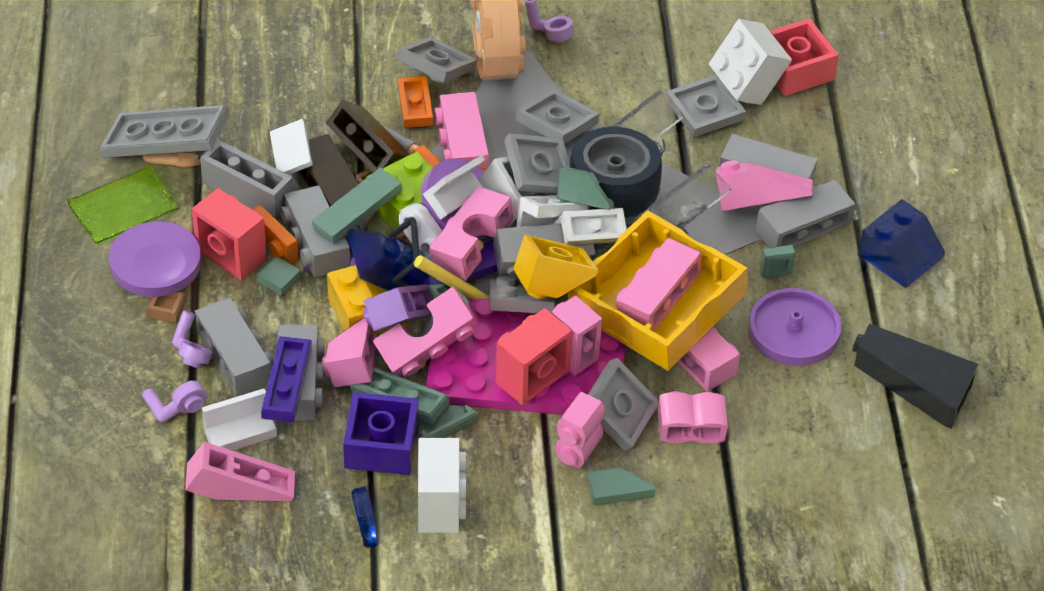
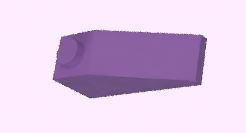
M424 284L398 287L363 300L366 307L363 310L366 322L369 326L373 327L374 331L394 327L398 323L402 325L432 316L426 305L432 301L429 294V286Z

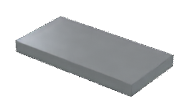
M227 105L119 113L99 151L103 158L212 150L230 112Z

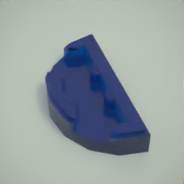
M366 486L355 488L351 491V497L363 546L365 548L377 546L375 522Z

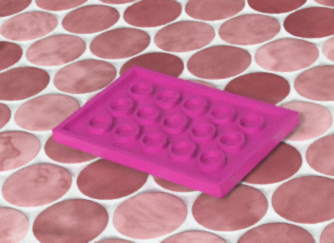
M467 298L470 310L480 325L474 328L475 332L463 341L456 340L447 346L448 350L442 356L436 359L430 358L426 387L448 395L449 405H468L470 407L563 415L580 392L589 394L610 360L618 358L624 364L625 345L601 330L599 360L577 375H573L569 371L522 406L496 383L497 342L503 334L512 332L528 316L537 313L490 310V301L488 299L472 300Z

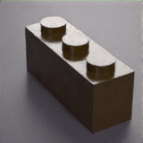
M342 100L326 122L330 129L373 173L380 167L383 169L411 155L362 106Z
M325 134L309 139L313 165L300 170V173L309 188L320 186L330 207L355 188L358 182L353 166L350 163L346 164L340 145L338 143L334 144L330 135Z

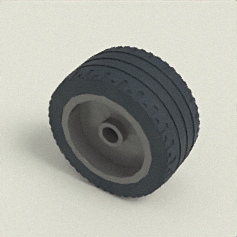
M602 127L587 132L573 146L570 168L593 172L607 198H611L614 208L612 209L623 208L624 217L644 212L657 199L661 185L662 158L657 144L647 135L628 128ZM589 206L588 210L602 209L593 206Z

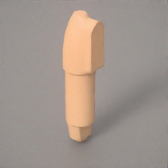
M179 152L177 154L163 153L142 156L146 162L152 164L171 165L180 168L200 165L198 155L194 153Z

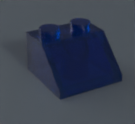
M901 199L863 229L858 255L906 288L945 256V250L927 216Z
M350 229L347 232V236L360 279L388 291L398 288L399 286L395 285L392 280L394 276L414 262L413 248L401 243L396 238L387 237L379 232ZM419 249L420 255L426 258L425 254ZM416 267L402 278L401 281L411 286L421 285L430 275Z

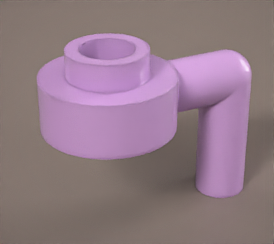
M525 0L531 29L545 32L547 39L556 43L565 42L574 34L571 18L557 16L549 20H541L537 1Z
M183 310L172 344L175 348L179 349L178 354L184 357L183 363L201 368L202 364H209L213 351L203 345L187 340L195 313Z
M193 380L179 386L172 395V402L166 406L163 405L152 388L145 390L142 397L157 420L163 423L179 412L194 413L200 410L207 399V393L200 382Z

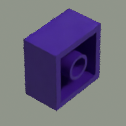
M353 392L343 442L344 468L410 475L419 426V399Z

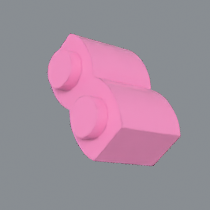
M672 391L661 394L658 403L660 440L668 443H685L690 441L720 443L725 441L728 428L725 396L712 392L690 395Z
M583 392L577 395L557 423L559 440L555 446L557 457L564 464L578 469L582 467L603 438L601 421L605 416V408L602 401Z

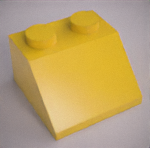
M524 234L513 267L527 293L538 299H545L546 296L559 298L594 278L598 273L597 267L582 247Z
M359 265L327 273L328 299L344 332L365 318L363 310L366 307L363 300L393 289L386 276ZM409 323L402 324L404 327L409 325ZM391 328L378 330L375 333L376 335L385 333Z

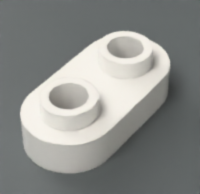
M418 203L411 204L401 210L399 224L401 225L410 217L416 219L420 255L432 261L429 246L433 239L441 234L442 230L425 206ZM410 225L403 232L412 243Z

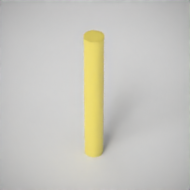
M419 255L415 259V267L445 285L463 292L467 298L472 300H489V295L427 258Z

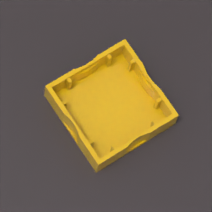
M647 210L619 236L611 249L593 261L598 269L597 276L567 292L568 300L576 295L602 318L601 330L669 371L748 293V268L718 250L695 241L684 233L683 230ZM670 238L701 252V274L653 332L651 324L648 323L643 326L618 311L616 298L623 288L626 289L630 285L637 270L644 268L649 262L653 251L657 247L660 248Z

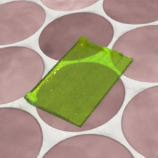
M150 164L141 170L79 196L67 198L70 209L95 244L119 235L133 226L149 222L178 209L172 196L157 178Z

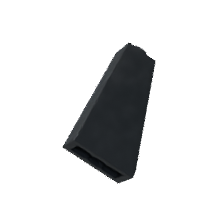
M872 324L868 325L864 335H857L852 349L853 352L857 353L855 367L945 427L952 429L973 386L978 367L977 363Z

